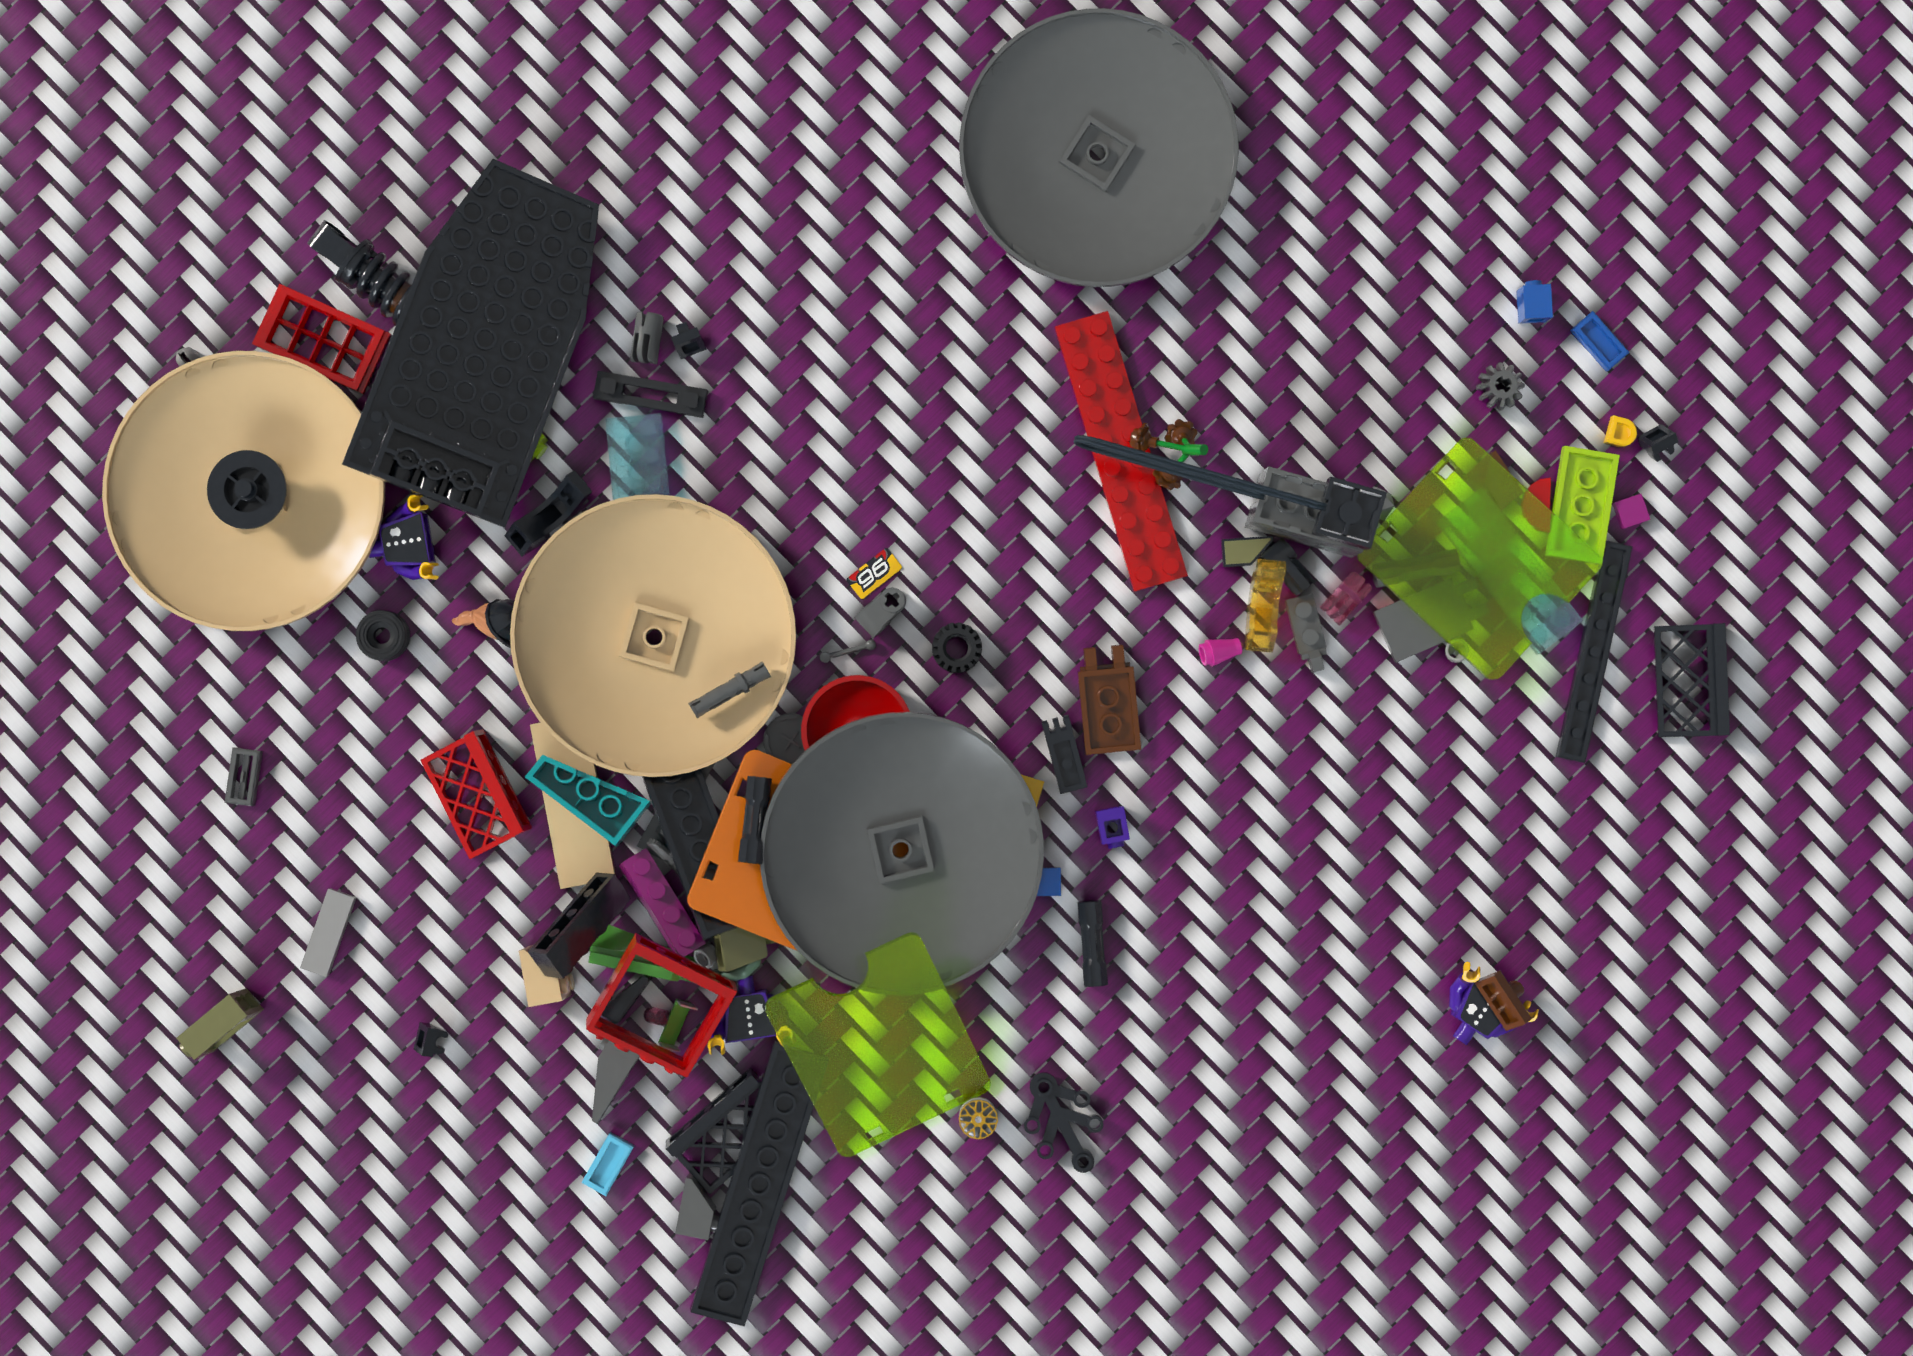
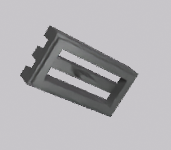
M232 747L224 803L255 806L263 751ZM240 754H243L238 798H234ZM251 756H253L247 800H245Z

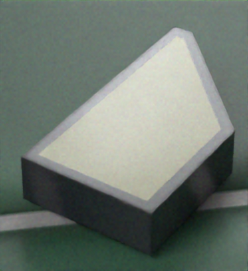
M1273 536L1222 539L1223 568L1251 566L1273 541Z

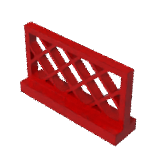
M483 729L472 731L464 735L463 738L420 760L469 859H473L532 829ZM466 744L470 752L467 763L455 759L458 747ZM451 751L450 756L444 755ZM437 758L448 761L444 775L435 772L431 761ZM453 763L466 767L462 781L449 777ZM471 769L480 772L483 778L480 788L467 783ZM447 782L460 786L456 800L447 796L445 792ZM465 788L478 792L474 806L462 802ZM483 794L493 798L495 802L493 812L480 809ZM460 807L473 811L469 825L460 822L457 816ZM478 813L491 817L487 831L474 827ZM496 819L505 822L510 833L504 836L493 834L492 831ZM472 831L485 836L482 847L475 851L470 842ZM490 838L496 839L489 843Z

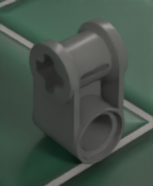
M887 588L867 604L854 619L872 638H875L904 609L906 596L897 588ZM889 594L893 596L898 594L900 596L897 599L899 603L897 607L893 605L888 607L886 605L889 602L887 598Z

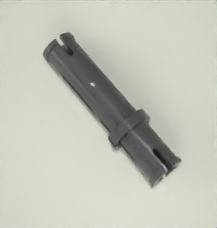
M763 661L741 674L740 672L734 674L735 677L689 702L688 704L696 718L698 719L700 716L743 692L745 694L750 692V688L770 678L771 675Z

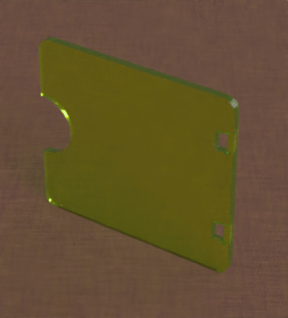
M1462 438L1448 451L1377 528L1371 549L1363 550L1362 553L1357 555L1358 560L1489 680L1500 678L1532 644L1525 635L1521 623L1522 611L1527 602L1537 595L1548 594L1557 596L1569 603L1599 571L1602 565L1599 554L1471 438ZM1450 462L1455 470L1445 479L1438 473ZM1392 524L1397 532L1387 542L1380 536Z
M914 932L904 934L866 952L865 955L868 960L867 975L863 983L851 992L844 994L828 992L820 987L814 978H811L769 998L765 1004L766 1014L838 1153L844 1157L858 1154L949 1111L972 1098H976L986 1093L991 1086L990 1078L920 935ZM959 1089L961 1096L946 1102L944 1096ZM880 1126L883 1133L868 1139L866 1133Z

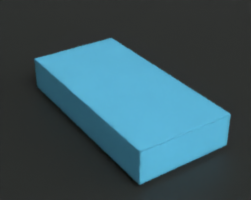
M610 1132L581 1183L607 1196L635 1145Z

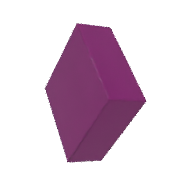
M1642 493L1612 503L1621 529L1651 520Z

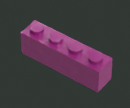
M647 848L619 865L673 952L685 957L705 944V941L702 940L700 933Z

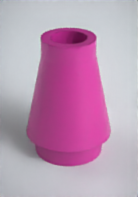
M1238 638L1205 640L1204 643L1199 644L1201 662L1203 665H1210L1211 667L1242 654V646Z

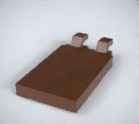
M1111 645L1113 664L1097 665L1095 647L1083 648L1085 666L1080 667V671H1077L1085 755L1141 750L1134 666H1130V662H1125L1123 645Z

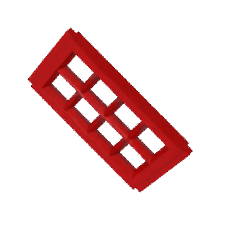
M279 284L252 344L272 354L291 358L305 364L328 379L364 394L391 334ZM290 299L306 306L298 325L282 319ZM312 309L329 316L320 335L304 328ZM334 319L350 326L342 345L326 338ZM279 323L296 330L287 349L271 342ZM356 329L372 336L364 355L348 348ZM301 333L317 340L309 359L293 352ZM323 343L339 350L331 369L315 362ZM345 353L361 360L353 379L337 372Z

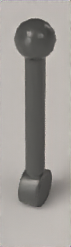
M871 639L866 644L832 653L822 652L820 660L827 663L831 658L865 649L874 650L876 642Z

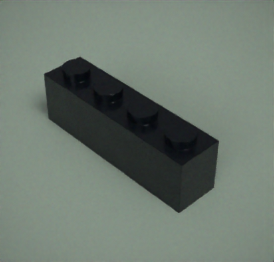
M596 872L528 951L545 976L564 979L565 976L569 975L581 957L589 952L590 947L597 938L606 932L608 925L624 910V906L630 901L631 897L616 875Z

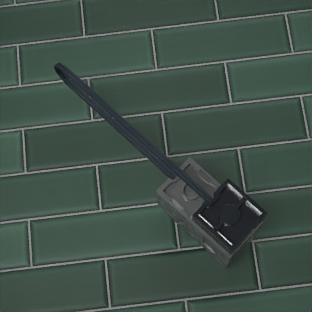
M1077 435L1073 441L1075 445L1095 453L1256 498L1258 500L1250 506L1244 528L1349 558L1362 553L1363 550L1371 549L1387 494L1384 491L1335 477H1329L1326 482H1322L1270 466L1259 474L1256 484L1091 436Z

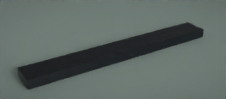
M1606 540L1602 565H1597L1555 757L1585 763L1633 546Z

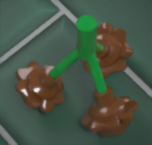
M1177 419L1175 425L1169 424L1167 426L1168 432L1164 437L1165 441H1160L1159 437L1152 436L1147 423H1143L1139 429L1135 428L1130 436V447L1145 452L1149 447L1157 448L1160 446L1182 451V456L1177 460L1179 462H1184L1190 455H1206L1208 453V446L1206 444H1195L1194 438L1198 431L1193 428L1194 424L1191 421L1184 422L1181 419ZM1158 470L1153 471V476L1156 478V483L1159 486H1163L1168 490L1181 487L1183 477Z

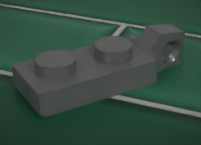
M1313 593L1285 600L1298 654H1300L1302 660L1308 659L1311 673L1324 670L1322 655L1327 654L1326 643Z

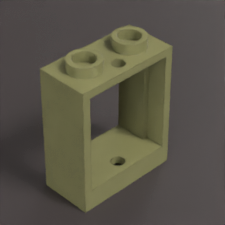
M247 988L230 993L176 1038L181 1043L179 1045L180 1049L186 1056L192 1057L194 1060L213 1053L261 1013L264 1008Z

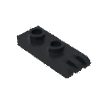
M1069 715L1063 716L1065 727L1060 728L1058 717L1052 718L1054 730L1051 731L1049 730L1047 720L1041 721L1060 794L1087 788Z

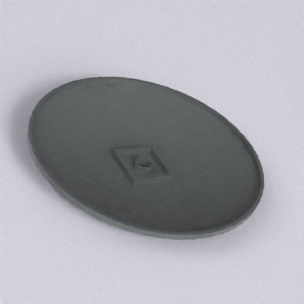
M1106 8L1081 9L1051 16L1031 25L1004 44L981 71L970 92L961 121L959 138L960 166L967 196L975 214L994 241L1022 265L1043 276L1072 285L1088 287H1112L1141 281L1167 270L1190 254L1215 226L1227 204L1237 172L1239 154L1238 130L1231 100L1223 82L1204 55L1186 38L1156 20L1124 10ZM1099 147L1103 149L1105 157L1100 161L1093 160L1089 155L1092 148Z
M889 712L871 715L847 723L820 738L802 753L781 779L766 811L761 833L763 863L760 864L763 888L774 918L786 938L802 956L825 974L853 987L877 993L916 994L933 991L959 982L984 968L1011 943L1022 928L1036 899L1042 877L1044 839L1041 820L1032 794L1019 771L1006 755L979 733L952 720L925 713ZM899 842H904L908 845V852L902 857L895 856L892 851L894 845Z

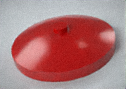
M850 675L835 679L823 686L812 697L805 709L801 724V738L804 750H807L823 736L847 723L871 715L889 712H910L909 708L894 688L879 679L864 675Z

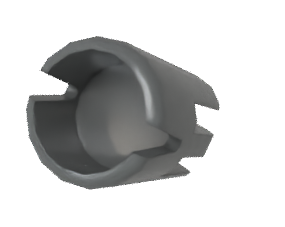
M643 311L636 313L630 355L631 362L640 361L641 363L650 362L651 364H658L664 321L662 315L652 312L643 314Z

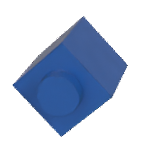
M1532 280L1525 282V285L1516 291L1518 324L1543 323L1553 317L1551 284H1542L1541 280Z

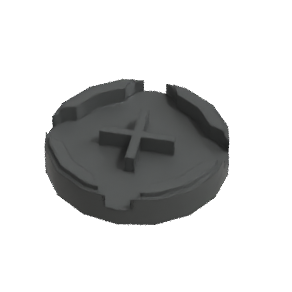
M783 714L776 717L768 725L763 738L766 754L793 764L805 751L801 738L803 716L799 714Z

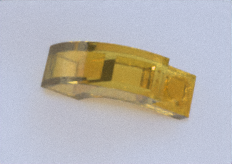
M1257 560L1255 572L1253 571L1248 598L1245 650L1273 653L1277 637L1278 607L1286 572V561Z

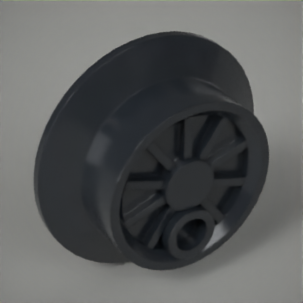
M252 450L236 451L222 458L211 471L207 483V497L215 515L224 523L239 529H255L271 522L282 510L287 495L286 479L279 465L269 456Z

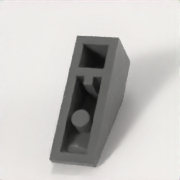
M605 1038L598 1047L602 1052L598 1057L592 1114V1121L596 1124L601 1120L640 1058L638 1054L630 1050L629 1052L621 1051L613 1042Z

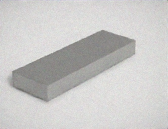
M328 888L302 960L301 969L324 977L329 976L357 897Z

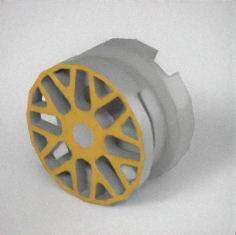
M972 1097L961 1106L959 1124L963 1133L968 1137L984 1139L990 1136L996 1129L998 1123L997 1110L994 1104L987 1098Z

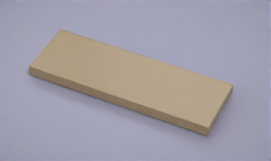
M542 723L530 724L537 761L542 755H545L598 778L595 764L579 757L562 745L549 733ZM542 791L560 889L585 885L596 872L616 875L610 842Z

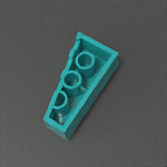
M545 755L538 759L525 776V778L616 847L619 846L651 805L650 800Z

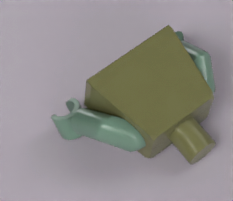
M741 928L714 936L718 969L712 971L732 981L745 979L760 966L761 959L767 957L766 944L776 942Z

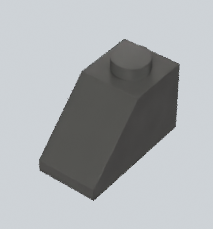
M688 1173L685 1179L675 1234L709 1240L711 1233L715 1232L719 1216L715 1215L716 1205L704 1187L691 1173Z

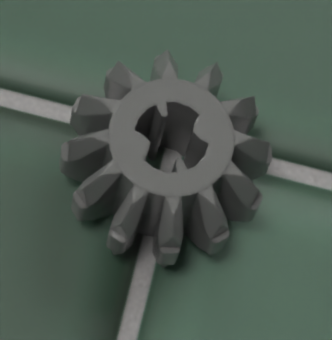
M1499 362L1496 368L1489 365L1486 367V373H1481L1478 376L1479 380L1483 383L1478 384L1476 390L1484 391L1479 396L1480 401L1486 398L1489 399L1487 408L1493 407L1496 403L1498 411H1502L1505 408V404L1511 408L1515 406V400H1520L1523 397L1518 390L1523 389L1525 383L1517 382V379L1522 376L1521 372L1515 375L1512 374L1514 365H1509L1506 370L1502 362ZM1503 383L1505 388L1498 391L1496 385Z

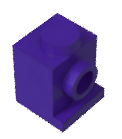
M1124 806L1095 811L1101 844H1107L1108 849L1125 846L1124 841L1130 840ZM1111 822L1117 825V830L1114 833H1110L1107 830V825Z

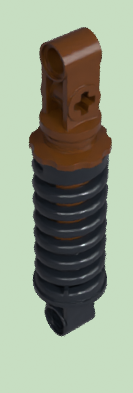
M324 220L307 244L339 267L335 281L339 284L342 283L348 289L356 288L358 297L361 299L368 298V304L372 308H380V313L385 318L392 317V322L396 326L412 286L408 283L410 273L403 271L395 278L393 275L398 269V264L391 262L383 269L381 266L386 260V254L383 252L376 253L371 240L365 239L357 246L337 227Z

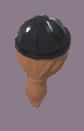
M496 599L480 606L476 610L463 611L458 617L452 619V623L457 626H467L474 623L478 630L486 636L499 640L502 644L511 648L510 628L514 601L511 599Z

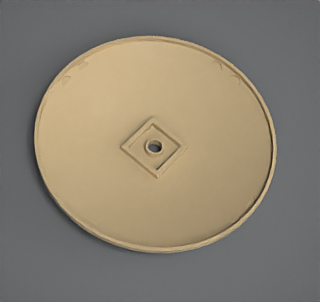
M258 351L217 353L198 358L167 373L152 384L128 410L111 442L105 462L102 491L104 517L115 552L124 568L139 587L162 607L186 620L215 629L229 631L272 629L293 623L321 609L336 598L359 573L372 551L383 518L385 481L342 465L362 414L345 392L326 376L291 358ZM252 450L269 456L279 465L286 479L287 495L282 510L271 522L259 528L239 529L224 523L215 515L208 501L207 483L211 471L222 458L236 451Z
M652 494L623 497L597 505L568 521L547 540L529 564L518 588L511 616L510 641L514 670L520 688L538 720L553 737L579 757L602 768L633 776L662 777L689 773L712 765L741 748L761 729L776 709L786 689L795 656L796 630L792 601L786 583L774 560L756 537L737 521L711 506L677 496ZM652 629L660 631L662 641L658 645L649 644L646 641L648 631ZM763 661L771 675L770 678L750 688V692L746 694L743 692L715 709L710 710L698 719L696 718L688 704L689 702L735 677L734 674L738 672L741 674Z

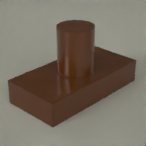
M1497 971L1480 978L1475 983L1506 1031L1522 1026L1532 1019L1519 1000V997L1524 994V987L1520 982L1513 980L1508 983L1502 972Z

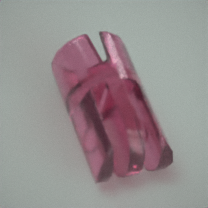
M1352 571L1323 602L1320 608L1326 611V614L1340 626L1372 591V586L1369 583L1365 584V579Z

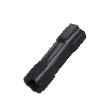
M748 776L746 805L738 862L763 863L761 833L770 800L771 778Z
M1101 900L1077 902L1081 928L1084 987L1108 985L1102 930Z

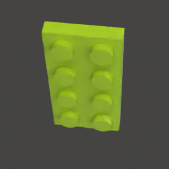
M1570 446L1562 447L1544 556L1602 565L1620 455Z

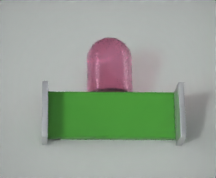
M676 999L670 1015L668 1010L657 1007H648L644 1011L643 1017L646 1022L664 1027L658 1041L660 1046L668 1050L680 1052L679 1048L674 1045L689 1009L698 1010L695 1004Z

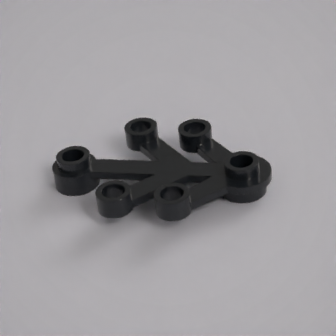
M1041 1072L1036 1074L1030 1082V1091L1034 1096L1029 1117L1024 1120V1129L1029 1134L1039 1132L1041 1128L1039 1117L1046 1102L1050 1110V1116L1042 1142L1037 1145L1038 1156L1042 1159L1052 1157L1054 1153L1053 1142L1059 1127L1073 1154L1071 1162L1074 1169L1080 1173L1090 1171L1094 1166V1157L1089 1150L1082 1148L1069 1122L1086 1126L1090 1132L1098 1133L1103 1128V1120L1096 1114L1086 1115L1061 1107L1056 1097L1072 1100L1077 1107L1085 1108L1090 1103L1088 1092L1085 1090L1076 1091L1057 1085L1056 1079L1049 1073ZM1040 1083H1048L1049 1089L1046 1092L1040 1091L1038 1088ZM1079 1094L1087 1096L1085 1103L1081 1104L1076 1101ZM1098 1119L1100 1121L1099 1127L1091 1128L1089 1125L1090 1121ZM1030 1120L1037 1122V1127L1034 1130H1030L1027 1127V1123ZM1043 1145L1051 1148L1050 1152L1046 1155L1040 1152V1148ZM1081 1157H1086L1088 1159V1164L1086 1166H1080L1078 1164V1160Z

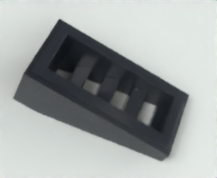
M641 976L608 1002L602 1015L614 1024L621 1022L650 983L652 976Z

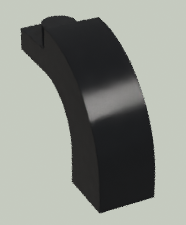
M575 470L565 476L556 490L541 505L516 520L504 536L523 557L546 542L556 531L572 520L589 502L587 498L592 493L591 489Z

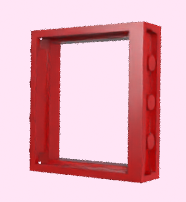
M635 933L586 1018V1030L595 1034L596 1039L603 1040L605 1038L613 1042L621 1051L629 1052L630 1050L638 1054L646 1063L654 1064L655 1062L663 1066L668 1073L672 1074L674 1072L687 1078L736 995V984L734 981ZM635 955L718 994L683 1056L600 1017Z

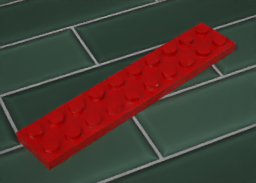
M1108 311L1055 326L1054 329L1086 435L1130 447L1131 433L1135 428H1141L1142 422ZM1092 452L1133 591H1140L1187 577V571L1162 488L1156 483V478L1153 476L1155 469Z

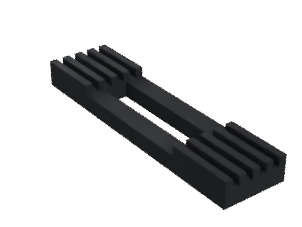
M598 371L593 398L606 402L704 418L708 390ZM630 385L677 393V403L623 395L624 386Z

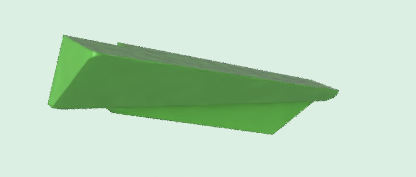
M608 925L606 932L599 936L590 947L589 951L591 952L588 963L616 968L635 934ZM635 955L627 969L629 972L670 981L684 980L691 982L638 955ZM689 955L685 956V958H688L696 962L694 957H691Z

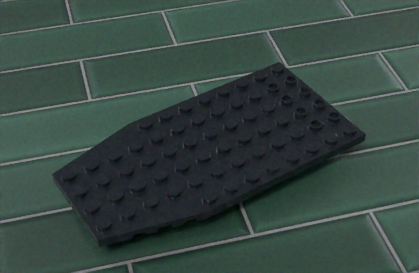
M491 160L423 255L342 462L343 466L503 528L506 527L586 320L599 204L498 160Z

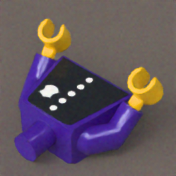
M418 494L411 495L408 501L398 507L386 518L385 524L380 526V540L375 541L369 558L384 556L386 566L392 567L395 573L411 580H437L439 576L433 575L432 570L434 567L439 566V564L436 563L428 515L418 512L427 510L429 506L420 504V499L423 496Z
M1470 962L1464 963L1463 973L1450 986L1449 994L1451 1015L1462 1022L1453 1034V1037L1465 1045H1468L1476 1032L1489 1039L1491 1037H1499L1514 1030L1506 1031L1475 985L1480 979L1481 968L1478 967L1474 972L1469 971ZM1528 1000L1523 1003L1526 1010L1531 1006V1002ZM1539 1009L1535 1012H1528L1532 1018L1528 1022H1533L1537 1019Z
M753 975L737 980L738 993L734 996L711 1039L708 1041L709 1054L712 1055V1048L719 1045L721 1046V1055H723L726 1051L725 1043L776 1036L782 1046H784L782 1039L786 1035H790L794 1043L796 1037L791 1029L787 1008L776 995L769 994L767 989L755 991Z

